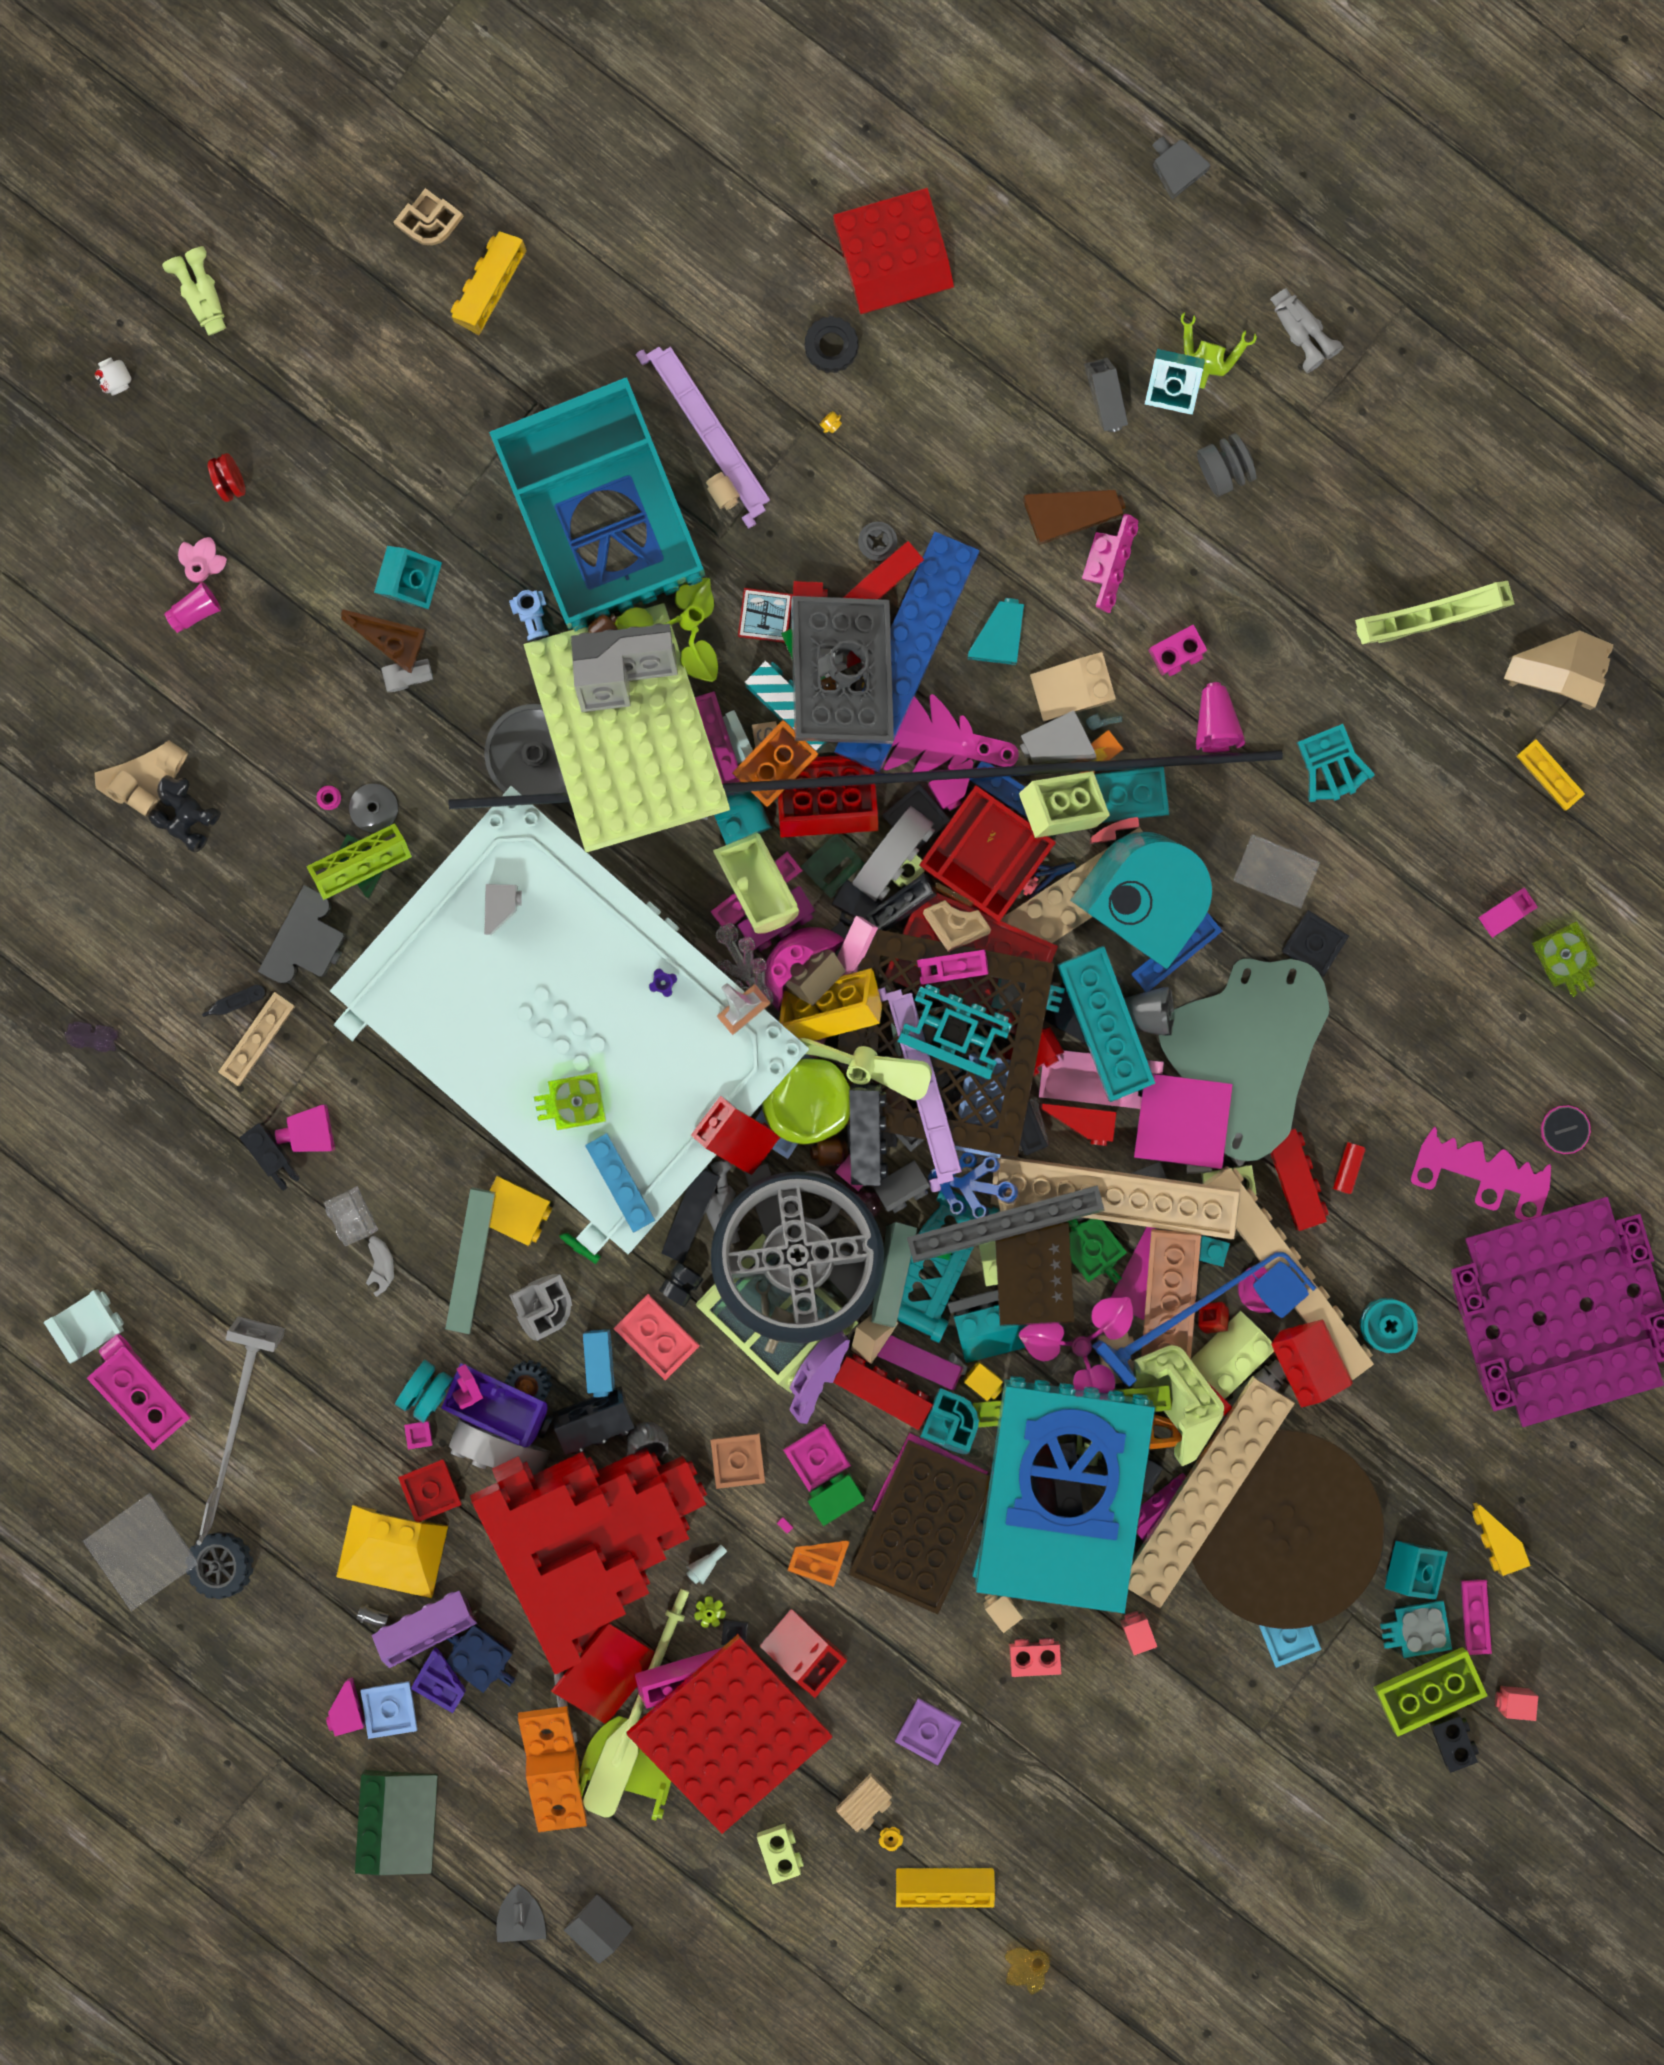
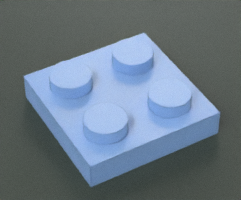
M410 1681L361 1689L368 1739L418 1730Z

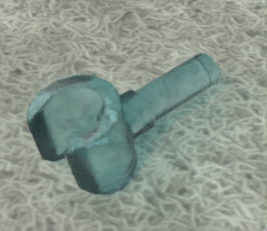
M1095 714L1086 719V722L1091 730H1097L1108 724L1122 722V717L1118 716L1101 720L1099 715Z

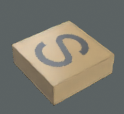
M776 721L752 725L755 748L777 726Z

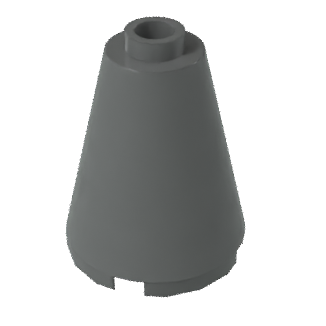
M1162 987L1124 997L1135 1030L1163 1036L1172 1035L1174 1020H1171L1172 1012H1174L1172 991L1169 987Z

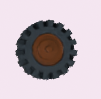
M529 1360L528 1363L522 1361L519 1365L516 1364L509 1372L505 1383L544 1401L552 1386V1382L549 1381L551 1375L546 1374L547 1368L544 1367L542 1369L540 1367L541 1363L533 1364L534 1361Z

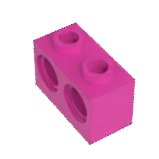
M1193 624L1150 647L1148 651L1161 675L1163 676L1168 673L1169 677L1182 671L1181 666L1185 663L1190 662L1193 665L1204 659L1202 654L1207 649ZM1189 640L1195 643V652L1188 653L1184 650L1183 643ZM1164 652L1172 653L1174 663L1165 664L1162 661V654Z

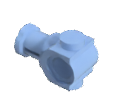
M524 590L517 597H513V600H509L513 615L518 613L520 621L525 622L529 634L527 636L528 641L541 639L549 635L548 631L544 628L541 618L544 615L542 606L546 605L542 591L532 592ZM525 597H532L534 599V605L531 608L526 609L521 606V602ZM533 621L535 622V625H536V628H537L536 631H535V628H534Z

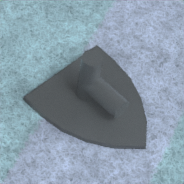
M517 1884L507 1894L501 1904L497 1916V1942L546 1939V1926L541 1908L531 1893L520 1884Z

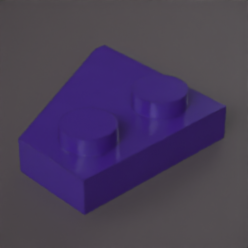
M434 1647L410 1688L451 1713L455 1711L466 1692L465 1687L436 1647Z

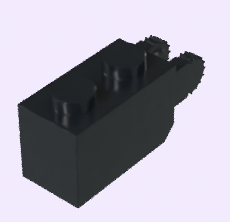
M263 1122L256 1124L239 1137L267 1176L272 1177L282 1191L288 1188L284 1179L278 1174V1171L282 1168H285L290 1178L295 1182L300 1179L290 1164L292 1161L280 1144H277L276 1139Z

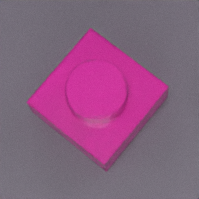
M425 1421L424 1424L417 1422L404 1425L408 1449L433 1445L430 1421Z

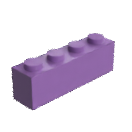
M460 1591L448 1593L444 1596V1599L436 1603L425 1605L422 1610L414 1614L403 1616L399 1622L391 1626L380 1628L377 1633L372 1635L381 1661L391 1668L477 1624L467 1598Z

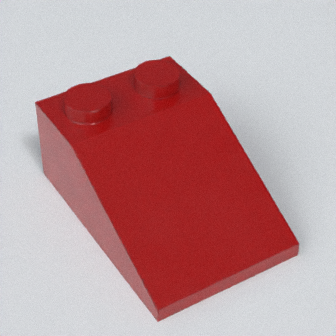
M1040 1103L1039 1108L1084 1138L1091 1139L1090 1144L1107 1146V1141L1113 1142L1116 1112Z

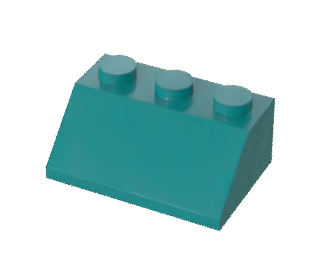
M999 1304L985 1309L972 1310L969 1313L958 1316L953 1315L965 1363L1026 1348L1018 1334L1027 1325L1000 1326Z

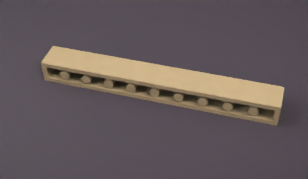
M1225 1166L1203 1183L1205 1185L1240 1189L1236 1230L1258 1260L1261 1262L1276 1252H1284L1291 1257L1316 1286L1313 1282V1279L1316 1278L1308 1266L1303 1268L1298 1260L1301 1259V1256L1293 1246L1290 1249L1284 1242L1287 1237L1279 1227L1275 1229L1269 1222L1273 1218L1264 1207L1260 1209L1255 1203L1258 1200L1257 1196L1250 1188L1247 1190L1241 1183L1244 1179L1236 1168L1231 1170V1168ZM1277 1257L1266 1264L1264 1268L1268 1272L1279 1261L1288 1267L1290 1264L1285 1258ZM1291 1267L1290 1269L1297 1275L1301 1282L1304 1283L1305 1281L1301 1278V1276L1294 1270L1293 1267ZM1305 1284L1304 1286L1309 1295L1294 1309L1305 1324L1321 1319L1324 1320L1351 1379L1354 1380L1374 1365L1370 1359L1373 1356L1365 1344L1360 1346L1357 1342L1358 1334L1350 1324L1346 1327L1341 1319L1344 1315L1336 1305L1332 1307L1327 1299L1330 1296L1326 1290L1320 1286L1313 1291Z

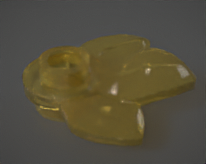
M1022 1947L1008 1951L1004 1957L1012 1966L1007 1973L1006 1983L1013 1986L1026 1984L1031 1995L1040 1991L1045 1984L1044 1974L1050 1967L1048 1955L1040 1950L1030 1952ZM1038 1958L1042 1960V1964L1035 1966L1033 1961Z

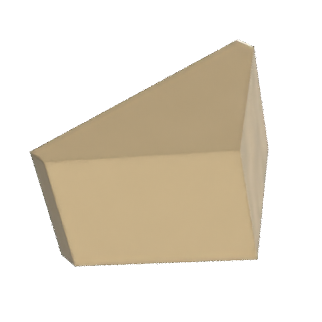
M871 1314L856 1327L851 1350L872 1364L895 1327L892 1328L871 1322Z

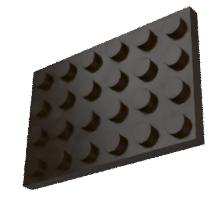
M908 1439L848 1575L938 1615L985 1512L990 1475Z

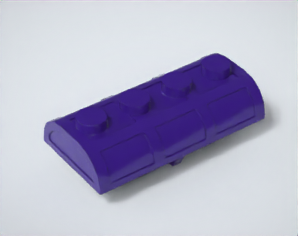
M467 1366L475 1379L483 1399L471 1406L460 1409L452 1395L453 1392L461 1389L457 1382L460 1378L457 1371L441 1408L524 1448L529 1447L535 1440L544 1421L547 1403Z

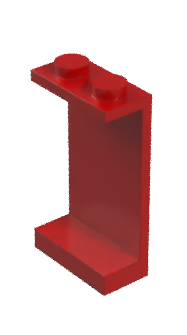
M722 1096L718 1098L691 1134L707 1150L750 1175L755 1172L780 1139L765 1122L762 1124L748 1116Z

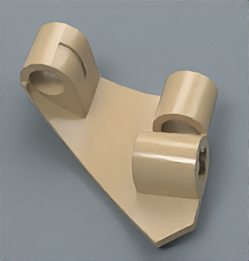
M169 740L160 747L136 759L95 772L96 789L117 803L123 804L125 802L147 817L160 801L157 792L159 781L166 775L175 778L188 752Z

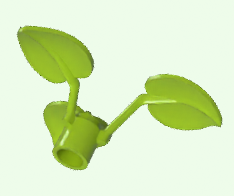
M701 578L702 582L696 585L688 586V583H685L679 588L675 594V603L684 612L663 624L673 625L678 622L684 630L692 631L689 639L690 647L684 648L680 653V664L683 668L685 666L687 674L691 677L713 682L718 674L715 651L706 641L701 640L694 644L695 635L699 631L697 626L704 618L711 615L714 609L710 578ZM638 607L626 610L615 622L618 630L634 626L646 627L654 624L651 614L645 609Z

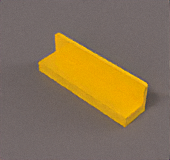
M993 1868L896 1869V1907H994L995 1880Z

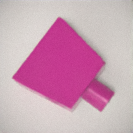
M320 1105L287 1117L288 1128L275 1130L277 1144L291 1142L293 1152L335 1150L327 1105Z

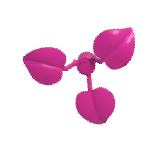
M1128 1297L1106 1298L1099 1301L1094 1306L1091 1317L1093 1324L1100 1329L1088 1337L1077 1336L1072 1341H1061L1064 1329L1059 1323L1027 1325L1019 1332L1018 1336L1028 1352L1040 1361H1049L1057 1357L1060 1352V1345L1071 1346L1072 1351L1083 1358L1087 1370L1083 1369L1075 1373L1073 1379L1074 1388L1084 1390V1387L1098 1388L1100 1393L1108 1394L1109 1390H1114L1115 1388L1114 1374L1104 1365H1095L1091 1368L1087 1358L1092 1349L1090 1341L1103 1332L1111 1340L1123 1337L1131 1326L1133 1307Z

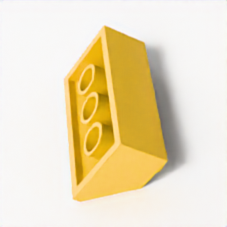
M500 231L496 237L492 236L486 247L488 249L487 254L484 258L480 257L476 263L474 270L477 272L473 279L469 278L466 281L462 290L465 292L460 301L456 300L451 309L453 321L477 335H480L527 251L522 239Z
M870 968L841 976L814 1005L784 991L779 1022L798 1039L806 1038L813 1041L880 1024L882 1003L874 971Z

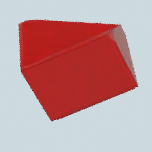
M1223 1302L1206 1304L1199 1309L1198 1327L1205 1334L1228 1331V1307Z

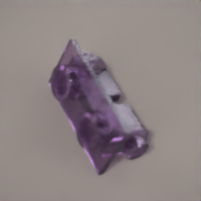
M76 1021L73 1024H68L65 1038L67 1044H70L72 1047H91L100 1052L116 1051L114 1040H117L118 1030H114V1027L96 1025L95 1033H91L92 1024Z

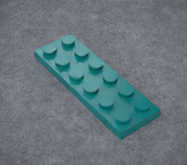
M1101 946L1057 964L1108 1101L1113 1102L1156 1084L1105 947Z

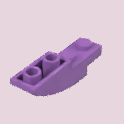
M843 1331L822 1339L800 1366L790 1385V1390L795 1397L789 1410L799 1423H808L811 1414L814 1412L819 1394L823 1390L824 1382L833 1383L836 1374L840 1370V1364L850 1342Z

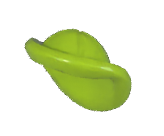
M800 1059L762 1102V1111L769 1127L782 1139L798 1144L820 1142L837 1134L847 1124L850 1117V1087L843 1073L833 1063L822 1059Z

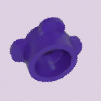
M656 969L653 982L649 984L650 991L660 992L664 997L671 996L673 984L677 982V976L673 973L667 974L662 969ZM662 980L666 982L665 985H661Z

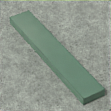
M474 1187L470 1189L445 1328L447 1330L470 1334L496 1192Z

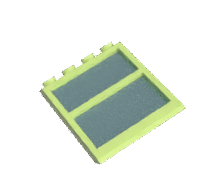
M762 1234L747 1250L762 1249L767 1236ZM770 1255L766 1258V1262L771 1266H775L780 1262V1259L776 1255ZM746 1258L741 1264L744 1268L751 1269L755 1266V1261L751 1258ZM766 1275L734 1279L743 1298L760 1313H762L761 1294L756 1291L755 1287L756 1283L760 1280L762 1282L759 1285V1289L762 1292H765L768 1285L771 1284V1291L768 1293L769 1317H771L775 1306L793 1313L791 1293L774 1286ZM798 1276L794 1279V1283L799 1287H803L808 1283L804 1276ZM715 1284L695 1304L778 1385L792 1393L790 1385L796 1373L810 1352L821 1340L808 1343L779 1341L772 1354L764 1350L769 1338L754 1332L741 1323L727 1308ZM821 1286L814 1290L816 1308L820 1307L817 1312L818 1318L823 1319L827 1311H829L830 1316L842 1308ZM802 1300L797 1304L801 1311H808L811 1308V1304L806 1300ZM857 1320L843 1330L845 1335H848L858 1324Z

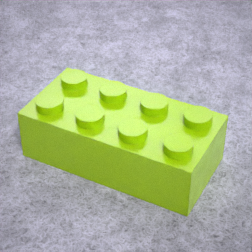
M1463 1647L1373 1687L1390 1726L1397 1737L1487 1697V1693L1468 1651Z

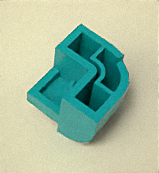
M751 792L725 793L730 810L714 815L726 845L772 828L763 804Z
M940 1388L927 1415L928 1417L920 1438L941 1445L942 1448L968 1454L978 1430L979 1420L977 1411L971 1402L964 1397Z

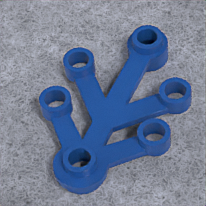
M970 1152L962 1154L961 1159H959L961 1170L965 1167H974L977 1164V1157ZM971 1156V1163L966 1164V1158ZM992 1156L985 1158L981 1165L964 1177H954L953 1181L940 1184V1191H942L948 1201L950 1211L953 1214L961 1216L967 1209L966 1204L957 1199L951 1188L956 1187L960 1188L972 1208V1214L975 1218L989 1215V1210L986 1206L981 1205L973 1191L997 1195L1004 1202H1012L1018 1195V1189L1014 1184L1007 1181L1001 1182L999 1185L976 1181L986 1173L996 1172L999 1169V1160ZM991 1160H994L995 1162L993 1168L988 1167V1164ZM935 1168L928 1176V1183L929 1180L938 1178ZM1011 1189V1196L1006 1197V1191ZM957 1204H961V1210L959 1212L955 1211V1206ZM983 1208L984 1213L979 1217L978 1210Z

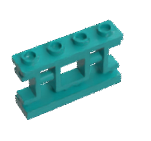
M926 984L925 988L920 987L915 1001L926 1005L917 1028L905 1023L897 1042L990 1080L997 1061L986 1057V1054L995 1034L1007 1038L1012 1024L1008 1023L1009 1018L999 1013H995L994 1017L985 1013L986 1008L972 1003L971 1007L962 1004V998L953 994H949L948 998L939 994L940 989ZM927 994L956 1006V1012L946 1008L942 1019L929 1015L928 1012L933 1002L923 998ZM972 1013L1003 1026V1028L998 1030L992 1027L988 1038L974 1033L979 1021L969 1017ZM949 1015L972 1024L962 1047L940 1038ZM923 1024H928L937 1028L933 1040L941 1043V1048L911 1037L908 1034L910 1031L920 1034ZM971 1042L983 1047L979 1060L988 1064L984 1067L954 1053L956 1050L966 1053Z

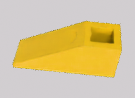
M1474 1503L1475 1511H1472L1475 1523L1477 1525L1481 1524L1484 1533L1480 1536L1485 1548H1490L1492 1557L1489 1558L1494 1572L1498 1571L1499 1574L1504 1576L1530 1566L1522 1542L1481 1505Z

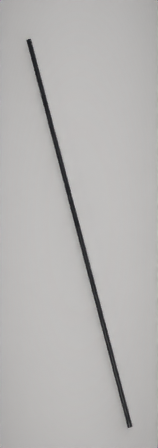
M1282 750L735 782L722 783L725 793L1270 761L1282 760L1283 753ZM567 792L449 799L448 805L450 810L570 802Z

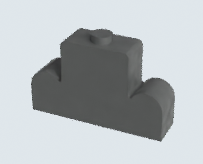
M306 885L303 886L260 966L259 973L280 983H290L296 978L298 973L296 965L317 976L325 977L331 965L338 963L342 952L339 950L346 939V934L321 921V918H325L331 913L332 903L329 898L323 900L319 892Z

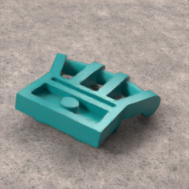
M1343 724L1297 742L1308 770L1309 802L1322 799L1339 800L1342 795L1356 793V789L1367 779L1371 780L1375 776L1372 770L1355 754ZM1347 756L1361 770L1353 780L1343 759ZM1335 761L1345 781V784L1336 787L1328 764ZM1321 768L1329 790H1316V769Z

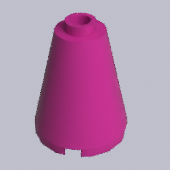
M1219 682L1209 683L1202 690L1196 749L1199 750L1202 747V751L1205 753H1219L1230 751L1229 746L1235 744L1236 749L1240 748L1245 744V737L1227 688Z

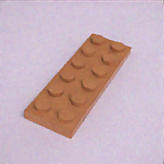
M1151 1229L1143 1336L1196 1302L1201 1234ZM1195 1312L1142 1347L1141 1357L1166 1346L1173 1345L1183 1349L1191 1360Z

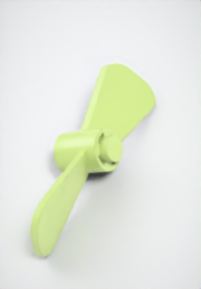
M799 1038L809 1048L806 1053L807 1055L848 1064L847 1077L853 1083L863 1085L867 1084L870 1079H873L912 1100H919L927 1093L932 1071L930 1066L924 1061L878 1056L872 1048L866 1046L856 1048L854 1054L850 1055L813 1040Z

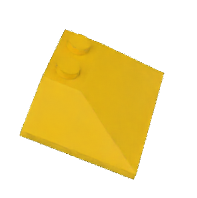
M352 1505L336 1577L433 1598L448 1526L428 1521L423 1523L376 1513L377 1510Z

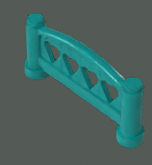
M940 1191L936 1199L937 1202H940L939 1208L930 1216L918 1234L940 1229L945 1224L944 1218L947 1215H952L957 1223L976 1218L973 1216L972 1208L963 1195L953 1191L957 1199L964 1202L967 1208L963 1215L957 1216L950 1211V1205L942 1191ZM961 1204L955 1206V1211L959 1212ZM994 1206L992 1209L987 1207L989 1215L1000 1212V1209ZM983 1208L978 1210L979 1217L984 1213ZM974 1247L952 1252L953 1255H950V1260L938 1257L930 1258L929 1260L933 1261L942 1277L921 1279L919 1271L924 1269L923 1263L925 1260L913 1263L911 1256L897 1320L931 1336L930 1340L939 1343L949 1323L948 1320L941 1318V1315ZM921 1282L931 1300L910 1301L908 1294L913 1291V1284Z

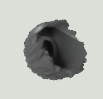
M644 1421L635 1425L626 1439L627 1456L635 1454V1452L647 1447L650 1454L654 1451L659 1457H663L665 1453L669 1454L668 1437L664 1429L654 1422Z

